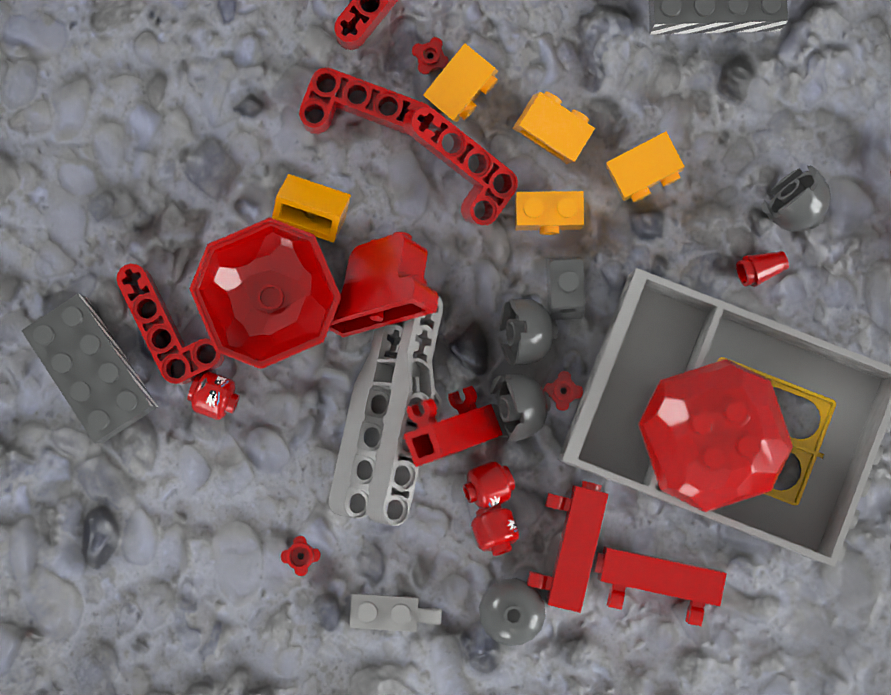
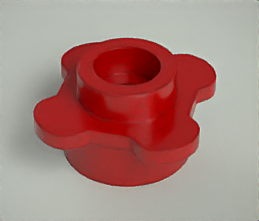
M433 37L428 43H416L412 47V55L417 58L419 64L418 71L423 75H427L439 68L444 69L449 63V58L443 53V42L440 38ZM429 53L433 54L432 59H429L427 57Z
M561 371L558 374V378L552 383H547L543 389L556 403V408L560 411L567 410L569 404L574 399H579L583 396V388L571 380V374L567 371ZM561 388L567 390L566 394H561Z
M297 536L293 539V545L288 550L282 551L280 557L283 563H288L295 570L296 575L304 576L308 573L309 566L313 562L320 560L321 553L319 549L312 548L304 536ZM298 553L304 554L303 559L298 558Z

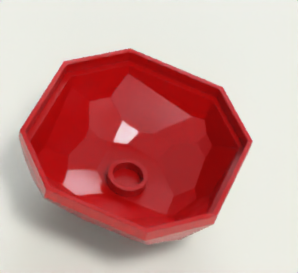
M270 217L207 244L189 288L215 351L259 369H264L324 343L342 299L316 236Z
M729 359L720 360L660 380L638 423L659 489L702 512L715 510L772 491L793 448L771 381Z

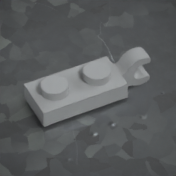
M352 593L350 628L417 632L418 622L441 624L442 609L419 607V597Z

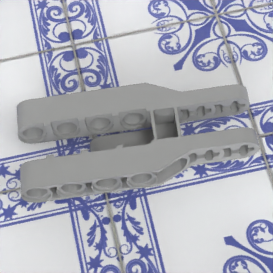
M440 297L436 313L375 329L370 353L354 383L329 496L330 509L339 516L361 519L368 514L372 521L392 526H399L408 518L419 466L415 468L403 435L418 429L417 424L409 418L407 407L418 404L420 412L424 414V407L421 401L432 398L437 406L435 418L438 422L442 400L434 388L432 358L443 312V303ZM420 319L425 322L424 325H419ZM388 335H390V337L394 338V343H393V344H391V342L387 341V336H388ZM416 335L422 339L421 345L415 341ZM385 350L390 354L389 357H384ZM413 352L418 355L417 358H413ZM371 400H373V402H374V405H373L372 409H371ZM357 465H359L358 473H356ZM352 498V503L349 507V500Z

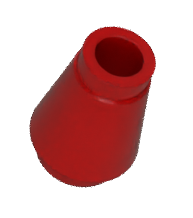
M783 251L746 255L736 264L738 278L745 287L750 285L756 287L789 268L788 258Z

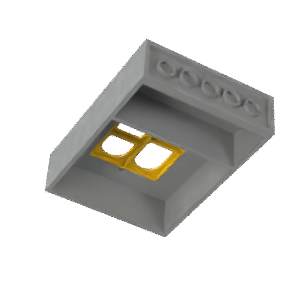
M636 268L628 275L558 460L809 559L835 567L836 562L842 561L846 553L847 542L844 541L848 530H852L858 521L860 512L857 510L860 498L865 497L870 489L872 479L868 476L873 465H877L882 457L884 447L880 444L883 436L891 430V366ZM724 359H729L770 380L773 387L807 399L816 406L820 415V423L816 432L804 439L790 437L793 445L791 453L797 457L801 467L800 478L794 486L786 490L772 489L770 492L708 512H702L659 489L638 425L660 380Z

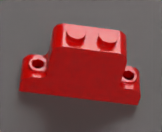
M394 232L392 235L373 239L370 242L355 247L348 259L343 290L340 294L342 299L329 330L342 337L436 313L439 299L438 293L428 287L427 281L424 279L428 257L427 249L413 241L412 236L406 232Z

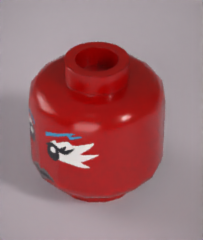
M206 372L201 377H195L187 400L191 401V407L194 412L214 420H221L227 412L234 413L240 395L235 393L236 386L232 379L213 372Z
M490 461L470 469L467 473V483L463 484V491L469 503L474 502L480 509H487L509 501L511 491L515 489L514 479L509 468L506 465L501 466L495 461Z
M501 504L477 510L476 517L471 522L478 548L485 552L492 551L493 556H499L512 551L511 544L515 543L520 536L512 511L508 508H502Z

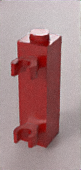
M473 386L462 389L465 395L464 401L460 398L458 391L448 394L449 403L454 409L458 410L459 415L438 422L435 418L437 406L432 398L421 401L424 407V414L420 412L418 404L407 407L409 418L418 426V429L403 434L415 468L503 435L492 404L480 408L476 407L477 393Z
M582 481L581 487L573 485L570 498L551 493L547 495L546 507L567 511L552 576L529 571L527 586L548 590L546 603L549 606L578 613L582 611L609 495L608 493L601 492L602 485Z
M606 546L603 548V553L597 552L594 563V572L598 573L597 579L611 584L606 604L610 608L622 610L626 587L690 600L685 622L691 625L702 626L705 604L721 606L727 573L721 570Z

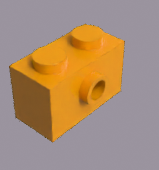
M464 43L423 96L453 121L458 122L460 118L465 121L477 107L474 101L481 92L486 95L497 83L498 79L495 75L498 73V70Z
M547 91L544 94L538 92L531 97L512 129L565 164L575 162L595 128L588 124L589 118L577 110L570 112L561 106L562 100L556 95Z
M666 131L606 162V168L623 200L626 201L631 198L633 202L639 201L651 194L649 188L660 182L665 187L681 178L679 173L685 167Z
M288 174L276 195L272 218L334 243L345 221L351 195Z
M584 191L516 192L515 231L539 230L541 235L560 234L559 230L582 229L584 225Z

